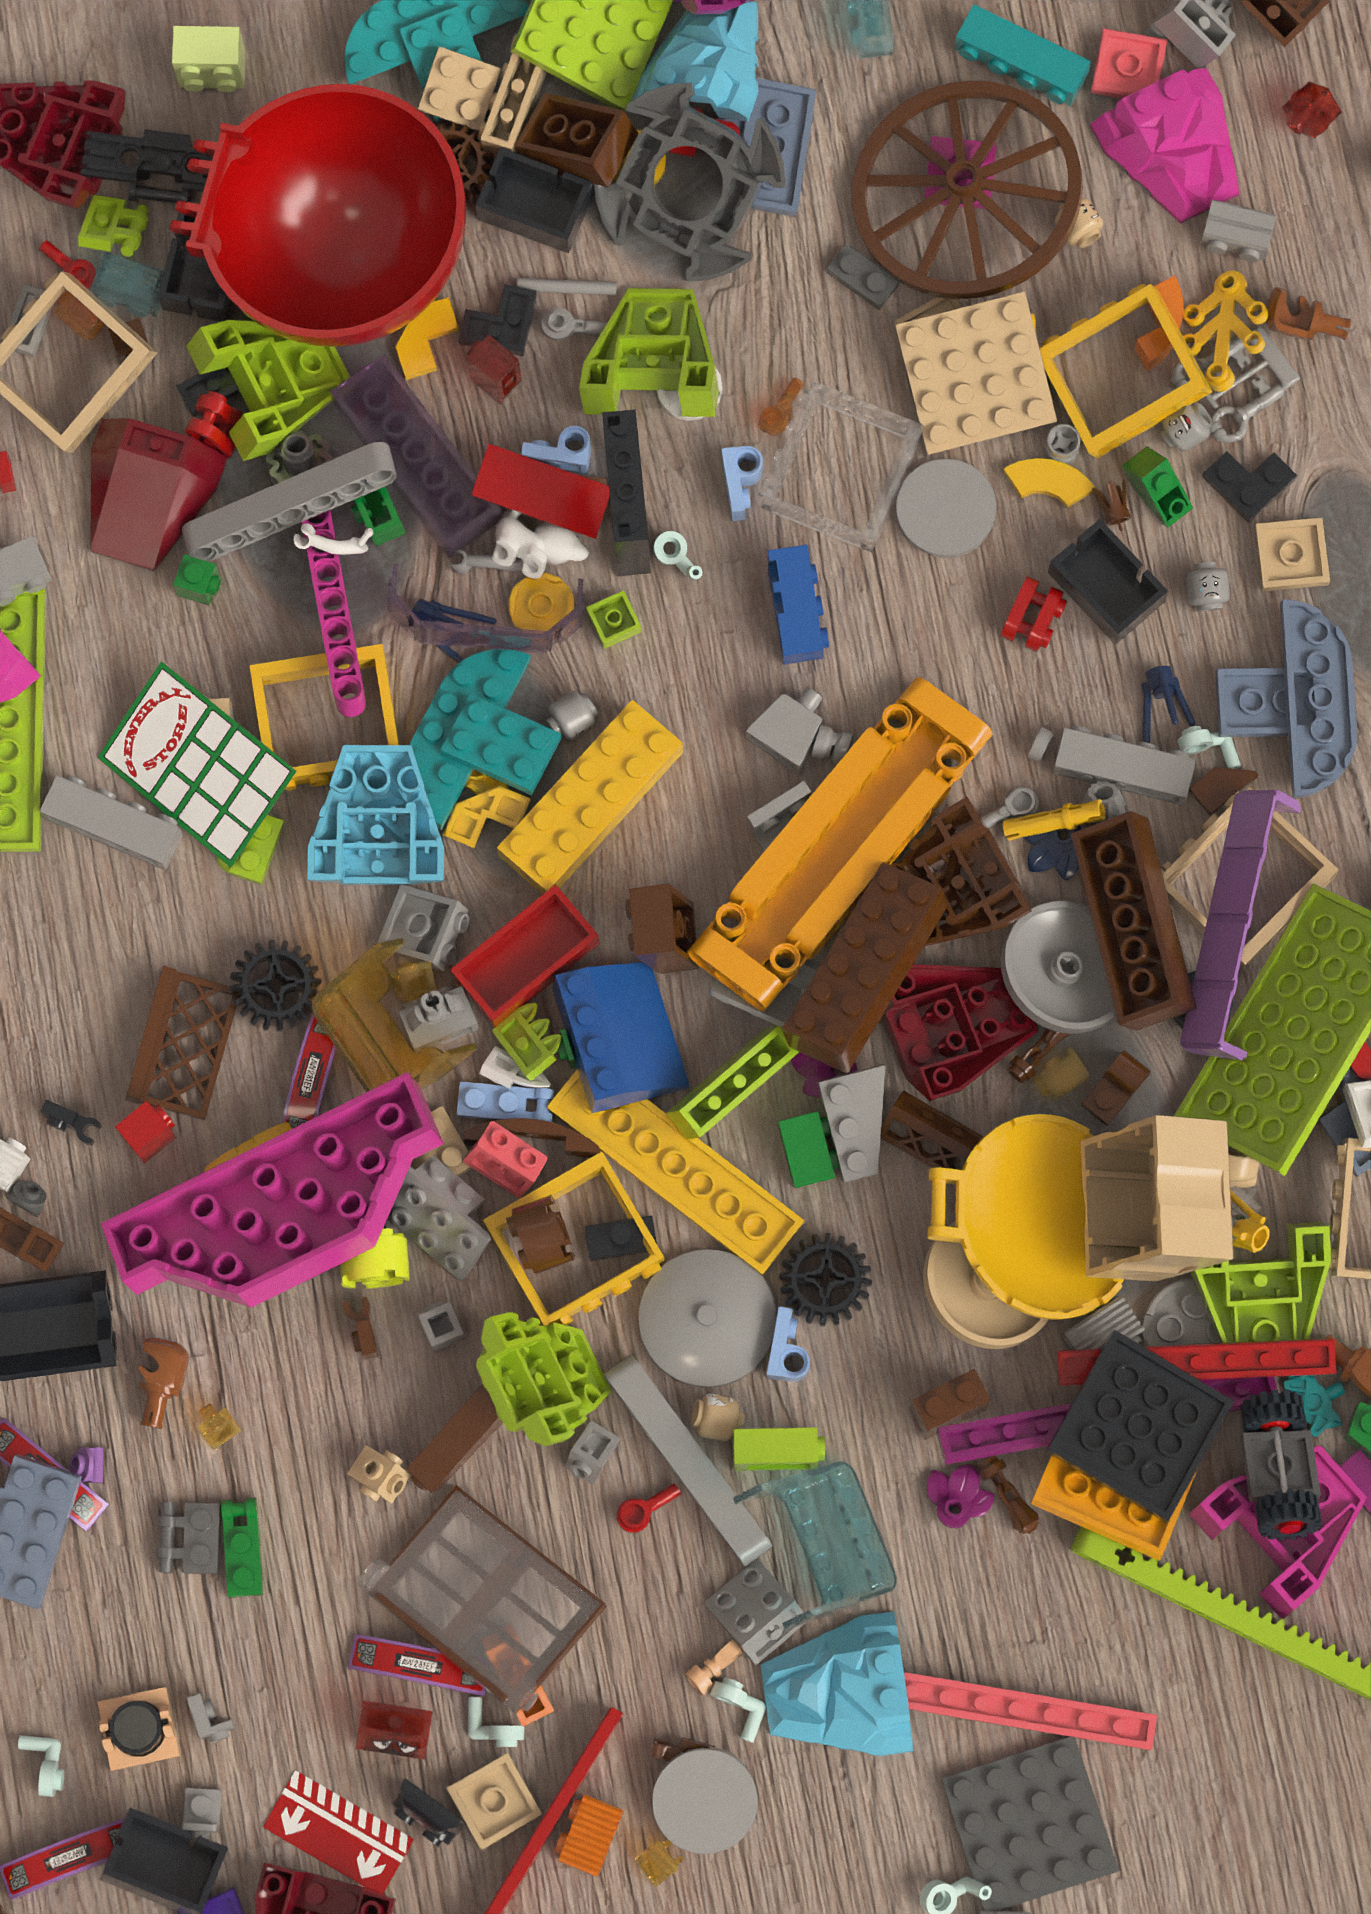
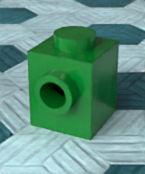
M184 554L173 586L177 596L209 606L212 596H216L219 591L222 577L216 564Z

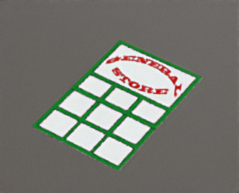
M162 661L97 757L167 816L176 820L179 826L230 868H232L297 772Z

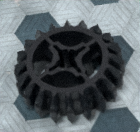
M269 940L268 951L264 950L261 943H257L255 945L256 956L250 950H245L243 955L248 963L237 960L235 966L242 973L232 972L230 975L231 980L240 983L234 984L229 988L230 993L241 994L233 999V1005L245 1004L239 1015L243 1018L250 1012L254 1014L250 1021L252 1026L257 1024L259 1018L264 1020V1031H268L270 1022H275L276 1031L281 1032L284 1020H286L290 1029L296 1027L294 1016L300 1021L305 1022L308 1017L303 1008L314 1012L316 1009V1005L308 999L316 1000L320 999L321 996L319 991L311 989L312 987L320 986L322 983L320 978H310V976L318 972V966L313 965L306 968L305 965L311 960L310 954L299 959L297 956L300 953L301 947L295 946L293 952L290 953L287 951L288 941H283L281 950L275 949V941ZM268 961V975L262 979H256L255 982L247 983L251 971L259 964ZM278 961H283L293 966L301 978L296 979V976L285 975L281 971ZM274 971L275 979H279V983L282 982L284 984L280 988L277 1000L276 993L271 992L272 988H267L271 983ZM296 989H303V995L299 1002L283 1011V996L287 993L295 992ZM249 993L267 997L270 1000L273 1011L266 1010L257 1005Z
M826 1233L825 1243L819 1244L817 1234L812 1235L813 1246L811 1247L808 1246L804 1239L800 1240L799 1246L803 1252L799 1253L796 1249L791 1248L789 1255L795 1261H782V1266L790 1270V1273L783 1272L779 1274V1280L790 1282V1284L780 1288L781 1294L792 1293V1296L785 1301L786 1306L789 1307L795 1303L799 1304L794 1311L796 1317L801 1316L804 1310L808 1311L809 1313L806 1317V1323L808 1324L813 1322L814 1315L820 1316L819 1325L821 1327L826 1325V1316H832L834 1326L839 1325V1313H842L846 1320H851L852 1314L848 1308L851 1306L854 1310L860 1312L862 1305L856 1299L868 1300L869 1293L860 1288L872 1286L871 1279L861 1277L870 1273L871 1267L867 1265L859 1267L858 1265L866 1259L865 1254L860 1253L853 1257L852 1254L855 1252L857 1245L852 1243L847 1249L842 1248L845 1242V1237L843 1236L838 1238L837 1245L831 1244V1233ZM822 1254L821 1265L818 1269L806 1271V1273H798L801 1265L807 1259L814 1255ZM832 1254L842 1258L850 1266L854 1276H846V1274L837 1272L832 1265ZM825 1264H828V1273H830V1278H835V1282L829 1283L826 1296H823V1287H821V1282H816V1278L822 1277ZM797 1283L805 1284V1286H810L817 1290L819 1306L804 1298L799 1291ZM853 1287L850 1295L844 1301L837 1305L829 1306V1298L834 1290Z

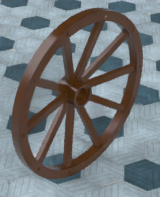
M952 82L936 86L911 97L896 107L875 128L863 147L856 164L852 184V207L858 230L866 248L875 261L894 279L911 289L935 297L949 299L980 298L998 294L1025 282L1043 269L1061 250L1075 226L1080 211L1083 191L1082 169L1078 152L1067 128L1058 116L1040 100L1025 91L997 82ZM983 98L1005 102L1006 105L972 159L967 161L957 100ZM947 102L956 162L951 164L905 128L903 124L917 114ZM1017 107L1038 119L1053 135L1049 139L980 168ZM894 133L946 173V175L870 174L881 149ZM1060 147L1067 164L1068 190L1064 192L986 178ZM963 179L972 180L966 186L958 185V183ZM868 187H943L875 232L873 231L867 210ZM983 190L1064 203L1065 206L1055 229L1040 246ZM950 197L916 272L893 258L880 243ZM976 201L1032 253L1028 259L1019 265L989 278L986 276L974 209V202ZM963 204L977 280L945 281L927 277L959 205Z

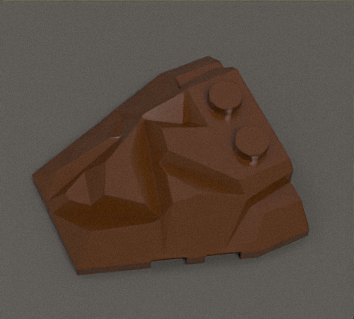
M968 797L938 813L931 821L933 825L920 840L916 838L911 843L910 847L912 849L899 863L895 862L892 865L943 889L948 907L924 947L1003 929L1032 912L1021 884L991 831L984 824Z

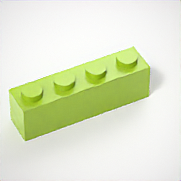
M780 1025L766 1027L666 1113L686 1139L700 1138L797 1055L799 1051L788 1047Z

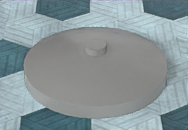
M1052 901L1032 908V912L1018 919L1009 930L1002 946L1001 972L1006 989L1019 1009L1043 1027L1071 1034L1085 1033L1098 1029L1114 1018L1116 1012L1090 908L1070 901Z
M695 1250L679 1255L661 1267L662 1270L655 1273L647 1284L639 1308L641 1338L653 1362L674 1380L700 1388L726 1386L750 1374L767 1355L773 1342L776 1326L774 1298L762 1275L740 1257L720 1250Z

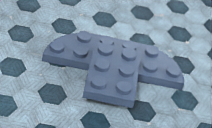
M1282 599L1280 602L1284 668L1217 669L1215 671L1218 733L1219 737L1288 736L1292 798L1296 799L1317 794L1328 788L1342 775L1351 762L1357 743L1354 672L1351 650L1341 629L1321 614L1322 611L1304 602Z

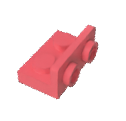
M491 1121L462 1162L520 1199L534 1184L548 1158L496 1122Z

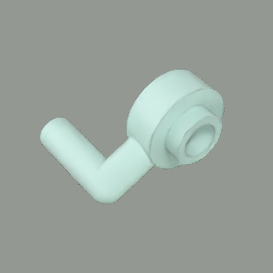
M667 531L656 537L653 543V554L659 562L666 565L675 564L690 580L699 579L702 576L703 571L701 567L694 566L685 556L687 553V543L681 534ZM666 542H672L675 546V551L671 555L666 554L663 550Z
M1193 726L1183 730L1182 736L1177 740L1180 751L1186 752L1189 755L1202 752L1211 746L1220 745L1227 768L1238 769L1241 767L1231 737H1219L1218 732L1210 733L1208 729H1201V726Z
M724 1677L722 1683L715 1681L710 1696L750 1711L740 1738L753 1743L766 1710L765 1703L747 1695L746 1692L742 1691L743 1684Z
M468 1697V1735L471 1739L496 1740V1747H517V1740H524V1727L482 1725V1697Z
M20 1735L18 1749L46 1752L39 1774L38 1793L39 1796L54 1797L56 1790L62 1791L64 1783V1769H59L58 1765L61 1749L60 1741L55 1738Z
M968 1876L950 1885L941 1880H933L923 1887L920 1893V1906L928 1914H951L956 1906L958 1896L969 1892L986 1900L991 1896V1888Z

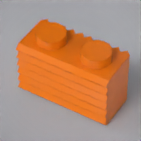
M585 1794L582 1801L575 1799L568 1819L573 1821L569 1834L561 1833L554 1851L560 1854L558 1861L598 1877L624 1810Z

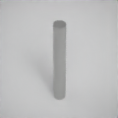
M518 278L517 287L537 290V292L617 294V282Z

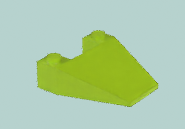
M627 289L583 363L579 391L584 414L602 415V412L617 411L621 390L660 389L664 391H678L682 417H715L719 395L715 364L694 289Z
M225 320L200 327L186 345L200 375L228 367L250 411L243 414L229 432L243 461L272 453L284 442L287 436L298 431L353 384L335 347L315 346L296 342L265 329L255 321Z
M1321 1221L1288 1223L1289 1258L1226 1261L1190 1272L1221 1343L1305 1340L1310 1338L1331 1263L1329 1225Z

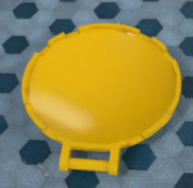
M1049 1114L1017 1117L992 1129L974 1147L962 1170L949 1168H930L928 1170V1180L932 1182L931 1226L928 1227L927 1238L930 1240L961 1243L968 1261L980 1280L994 1295L1010 1307L1033 1317L1061 1320L1085 1315L1106 1304L1123 1287L1121 1284L1125 1279L1086 1277L1085 1199L1082 1185L1081 1140L1093 1137V1135L1089 1133V1128L1076 1121ZM946 1184L956 1185L955 1227L945 1226Z

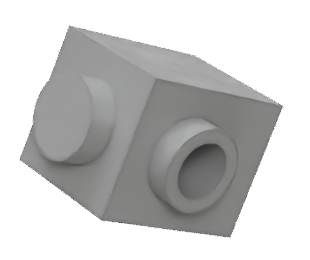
M440 1301L431 1304L423 1309L425 1313L418 1315L434 1352L466 1339L450 1302L443 1304Z

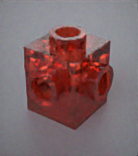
M1310 81L1294 92L1291 99L1282 106L1288 118L1286 122L1289 128L1298 135L1304 134L1312 138H1316L1325 132L1328 126L1342 113L1329 88Z

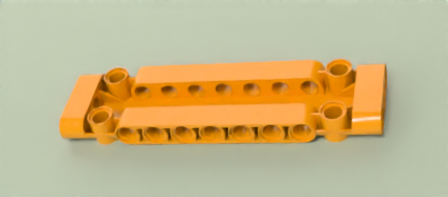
M916 677L897 701L884 710L882 719L874 728L872 726L869 727L859 737L738 882L729 896L730 901L727 904H723L717 910L715 919L687 951L688 956L699 967L760 1011H765L787 983L797 977L799 969L806 960H812L853 912L882 862L891 865L943 803L952 789V783L962 777L966 766L993 735L991 729L981 719L921 677ZM900 720L904 723V726L894 728L888 722ZM949 758L955 760L958 765L947 767L942 761ZM727 918H734L739 922V925L734 928H728L722 924V921ZM781 958H787L793 962V965L789 968H781L776 964V961Z

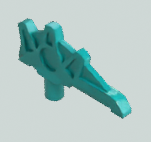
M1314 1375L1289 1376V1380L1284 1382L1285 1390H1289L1291 1393L1297 1392L1298 1395L1302 1396L1306 1422L1312 1425L1310 1431L1313 1437L1317 1438L1325 1429L1343 1426L1337 1412L1333 1411L1331 1406L1332 1400L1346 1393L1340 1381L1325 1389L1323 1386H1320Z

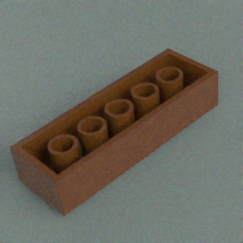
M1129 811L1072 833L1071 836L1118 1024L1138 1031L1196 1010L1197 1007L1148 818Z
M882 862L782 1027L788 1047L848 1074L948 907L942 887Z

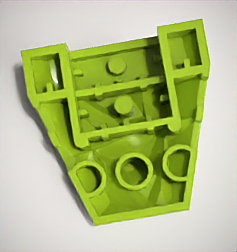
M512 1312L489 1317L484 1321L481 1337L484 1350L477 1359L476 1368L481 1376L484 1388L488 1391L496 1407L497 1416L503 1422L505 1428L511 1432L525 1431L529 1440L545 1447L571 1438L575 1433L574 1429L587 1420L586 1415L595 1410L612 1391L583 1330L554 1322L547 1327L539 1325L541 1324L540 1320L533 1317L526 1321L518 1320V1314Z

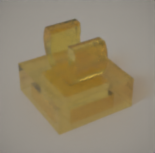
M210 1403L199 1410L205 1421L198 1425L197 1428L213 1450L242 1431L226 1407L217 1413Z
M659 1840L635 1858L655 1888L679 1870L678 1865L683 1861L681 1855L676 1859H672L667 1853L666 1849L673 1844L669 1840L664 1841L662 1844Z

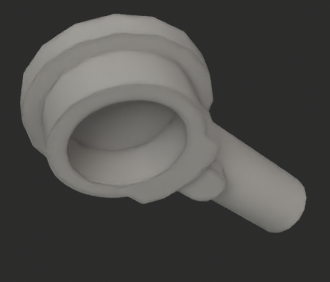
M553 308L547 311L541 321L544 334L556 341L564 340L567 337L571 338L574 332L600 335L608 323L573 319L571 313L563 308Z
M1028 787L1014 788L1007 795L1004 806L981 818L984 824L990 828L1009 817L1018 818L1034 814L1039 808L1038 797Z

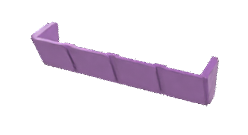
M1279 790L1239 791V794H1235L1192 986L1197 1009L1186 1013L1180 1045L1183 1046V1049L1194 1054L1241 1061L1247 1057L1246 1051L1225 1042L1224 1034L1232 998L1237 988V975L1247 930L1251 925L1252 908L1262 862L1265 861L1268 848L1267 840L1273 812L1296 814L1301 812L1299 801Z

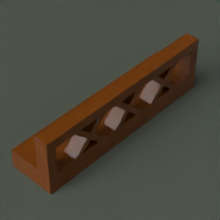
M906 1091L901 1093L892 1106L881 1127L880 1136L883 1140L932 1168L956 1169L952 1165L951 1157L959 1156L967 1160L974 1147L984 1137ZM894 1119L907 1127L909 1136L901 1137L889 1130ZM930 1139L935 1142L939 1153L930 1154L923 1150L920 1140Z

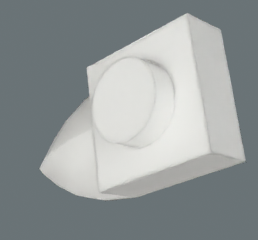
M497 1046L493 1048L479 1073L509 1089L513 1083L536 1088H546L551 1085L543 1073L538 1075L533 1081H530L508 1052Z

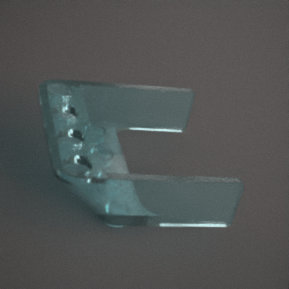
M836 1462L766 1482L733 1497L735 1504L766 1495H775L783 1501L819 1589L821 1606L783 1622L784 1630L841 1612L895 1589L897 1576L857 1474L848 1463Z

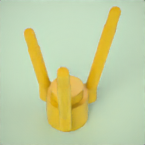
M1230 1189V1200L1249 1217L1245 1220H1238L1234 1228L1232 1227L1233 1246L1247 1249L1253 1253L1260 1251L1269 1239V1228L1263 1225L1266 1218L1254 1212Z

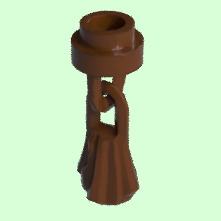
M1047 1028L1046 1032L1032 1048L1028 1049L1021 1057L1016 1055L1010 1061L1011 1066L1008 1068V1072L1020 1083H1023L1025 1080L1030 1081L1035 1076L1034 1068L1040 1063L1042 1057L1071 1033L1057 1032ZM1044 1042L1047 1046L1041 1051L1039 1047ZM1031 1056L1035 1060L1029 1065L1026 1060Z
M995 1455L979 1464L978 1467L981 1470L979 1475L983 1481L991 1478L997 1486L998 1496L1008 1510L1013 1528L1022 1534H1030L1035 1531L1039 1523L1038 1513L1023 1500L1015 1486L1004 1477L1001 1471L1007 1465L1003 1459L999 1460ZM1009 1490L1014 1496V1499L1011 1501L1005 1495Z

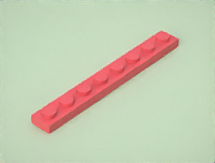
M904 1672L909 1710L1150 1751L1153 1747L1157 1715Z

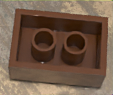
M545 93L514 146L520 155L557 168L559 176H563L565 171L592 181V184L609 187L639 133L622 110Z
M669 883L629 889L630 899L626 900L625 907L628 919L632 920L633 933L628 935L631 953H635V957L659 974L699 969V966L687 954V951L697 940L693 902Z

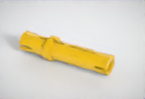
M1097 799L1076 805L1066 803L1063 804L1062 808L1005 819L1003 821L1004 835L1007 836L1006 839L1008 841L1058 829L1067 828L1069 831L1074 830L1079 825L1104 821L1106 818L1105 807L1102 804V800Z

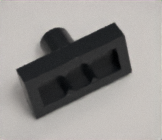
M653 1216L641 1217L657 1244ZM633 1219L585 1226L590 1261L648 1253L643 1243V1236Z

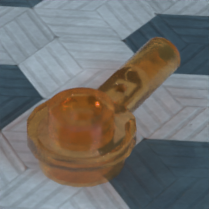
M793 378L777 405L768 406L762 411L758 423L762 432L775 436L788 427L792 417L790 414L792 410L791 404L804 386L800 379Z

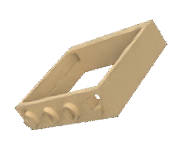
M61 271L60 274L55 273L47 280L44 285L46 290L38 300L35 298L26 305L23 310L24 317L17 325L12 324L1 337L3 342L0 344V367L66 289L124 340L133 351L63 433L1 377L0 394L64 452L74 453L158 352L72 274Z
M1235 794L1224 804L1228 809L1220 817L1213 814L1201 827L1205 832L1197 840H1194L1192 837L1188 839L1178 850L1181 856L1173 864L1167 861L1161 868L1170 904L1203 935L1207 919L1182 897L1171 884L1228 828ZM1277 811L1273 812L1270 830L1316 874L1244 946L1239 966L1241 971L1290 923L1312 884L1314 883L1325 888L1335 878L1339 870Z
M1357 1138L1342 1139L1341 1145H1337L1335 1151V1165L1340 1167L1339 1179H1334L1332 1186V1199L1337 1200L1336 1214L1332 1213L1329 1221L1330 1234H1334L1329 1269H1331L1332 1277L1371 1280V1269L1345 1267L1354 1151L1371 1152V1147L1362 1148Z

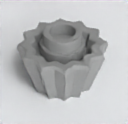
M1098 781L1096 784H1091L1080 802L1082 804L1101 799L1106 812L1104 821L1126 813L1124 808L1126 803L1120 790L1116 788L1115 784H1110L1108 781ZM1097 821V822H1091V823L1098 824V823L1103 822V821Z

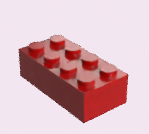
M555 884L451 968L450 972L454 981L459 987L462 986L465 994L490 1024L496 1028L516 1009L527 1004L553 983L555 975L565 973L600 944L599 935Z

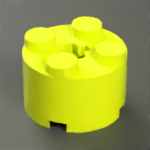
M383 1228L374 1248L340 1264L341 1286L356 1289V1282H362L363 1285H366V1289L400 1285L403 1284V1280L410 1281L407 1238L404 1237V1234L393 1233V1229Z

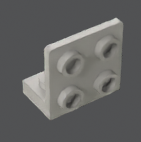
M802 781L747 816V826L763 851L768 848L811 796V790L805 781Z
M758 1559L752 1561L705 1601L706 1607L733 1636L755 1665L809 1621L796 1601Z

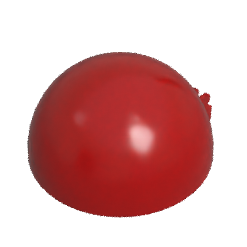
M328 84L313 86L288 93L267 103L252 113L239 126L221 122L218 142L195 139L192 148L196 152L213 156L212 161L193 158L188 160V169L208 175L200 204L177 201L174 210L182 215L195 217V222L172 220L169 229L176 234L190 237L186 242V248L190 255L206 259L214 278L230 300L245 315L265 329L281 337L315 346L340 347L367 343L385 337L413 321L426 310L446 285L456 266L465 234V189L460 168L445 137L433 122L408 102L390 93L360 85Z

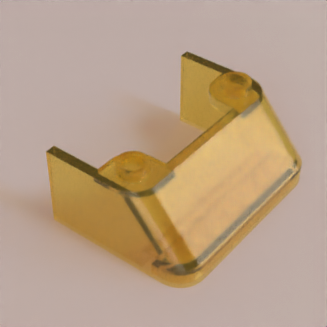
M403 938L374 944L318 992L312 1002V1010L316 1019L366 1092L407 1072L422 1090L443 1078L477 1049L476 1045L471 1043L449 1049L445 1052L437 1047H428L415 1054L380 1002L388 994L392 985L391 975L383 962L405 944Z

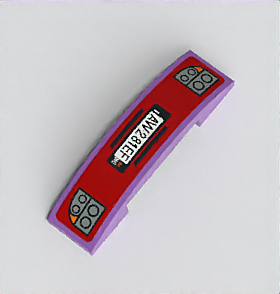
M314 1010L294 1069L281 1123L288 1122L293 1129L320 1115L336 1051H339L347 1022L346 1017Z
M3 1418L0 1421V1460L9 1468L11 1467L14 1455L19 1454L68 1471L7 1419ZM80 1482L70 1518L84 1530L88 1531L109 1504L83 1482Z
M355 1634L348 1669L485 1697L486 1690L436 1649ZM477 1659L488 1669H491L492 1663L490 1661Z
M124 1818L67 1838L1 1865L0 1872L10 1900L106 1863L110 1851L115 1845L114 1842Z

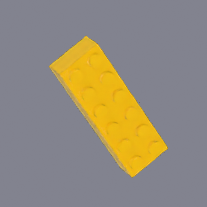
M631 700L497 847L499 857L542 895L555 884L560 889L683 754V742L634 700Z

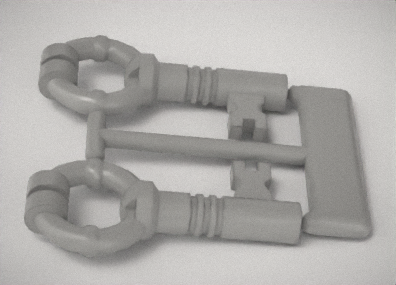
M1258 327L1253 331L1259 332L1265 341L1264 349L1258 353L1263 361L1236 378L1228 390L1205 396L1211 407L1216 409L1211 416L1212 426L1210 427V434L1213 435L1217 442L1229 443L1241 440L1247 431L1249 418L1284 396V390L1300 380L1298 373L1262 327ZM1236 337L1230 341L1228 358L1231 357L1232 360H1235L1237 367L1242 370L1244 368L1243 364L1245 363L1248 366L1251 361L1247 356L1243 355L1242 349L1245 347L1243 342ZM1258 339L1252 340L1250 344L1252 346L1255 345ZM1214 353L1206 358L1199 359L1194 357L1204 377L1208 367L1214 361ZM1180 360L1175 364L1170 380L1176 386V389L1188 382L1181 373L1184 367ZM1265 366L1269 367L1281 383V386L1277 384L1271 388L1265 384V379L1260 375L1257 377L1258 382L1254 379L1250 383L1254 389L1258 390L1259 397L1254 399V401H1251L1242 408L1232 406L1218 408V404L1215 402L1217 398ZM1225 414H1232L1235 421L1240 424L1238 431L1231 435H1227V432L1221 429L1222 426L1218 422L1219 418Z

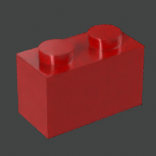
M145 1101L115 1126L123 1139L144 1164L176 1138L171 1131L175 1126L171 1118L159 1104L153 1108L148 1101Z

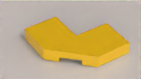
M449 297L432 302L426 310L408 323L395 346L406 380L437 371L428 340L459 331Z
M498 786L455 804L443 836L475 848L487 817L515 828L524 818L531 798L503 786Z

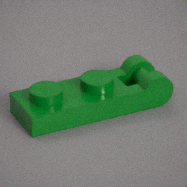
M246 1498L245 1502L233 1503L232 1499L221 1500L228 1598L264 1595L257 1498ZM247 1516V1526L235 1527L234 1517Z

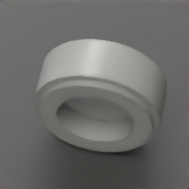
M1044 727L1040 729L1030 749L1028 758L1041 762L1054 734L1052 731Z

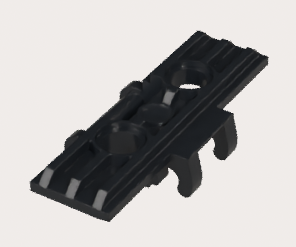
M144 129L143 138L87 131L80 174L92 178L129 182L128 201L136 202V199L176 204L177 201L189 202L191 191L203 192L208 175L201 173L197 175L189 174L187 168L188 160L193 158L212 161L213 156L196 152L192 148L190 135ZM126 152H134L139 156V160L133 166H125L120 161L121 156ZM150 173L171 175L175 177V183L182 185V191L139 186L140 180L150 179Z

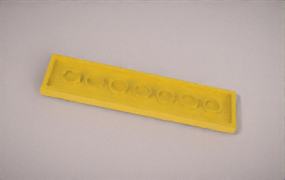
M577 1069L547 1106V1109L574 1131L592 1140L599 1146L601 1152L734 1255L740 1257L762 1276L805 1223V1220L700 1139H686L670 1117L648 1099L591 1114Z

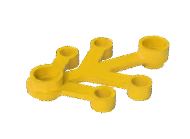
M1234 270L1226 271L1218 276L1214 283V292L1199 305H1188L1183 311V318L1190 327H1198L1204 322L1205 316L1221 304L1220 313L1196 334H1186L1183 336L1187 344L1195 342L1189 348L1193 356L1200 352L1201 347L1217 334L1214 361L1208 367L1205 374L1209 386L1216 392L1228 390L1235 380L1234 373L1229 365H1227L1232 332L1243 342L1244 347L1250 354L1260 353L1265 347V341L1261 334L1257 331H1251L1234 314L1235 302L1246 310L1247 316L1253 324L1264 323L1268 319L1269 312L1264 303L1254 301L1246 293L1247 281L1240 272ZM1234 283L1231 287L1226 288L1227 285ZM1262 310L1259 315L1253 316L1255 311ZM1198 313L1197 317L1189 319L1191 314ZM1258 339L1255 345L1249 346L1252 340ZM1222 371L1220 376L1214 377L1215 374Z

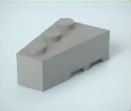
M883 1064L816 1081L824 1114L829 1125L833 1149L837 1156L839 1173L843 1182L878 1174L885 1065Z

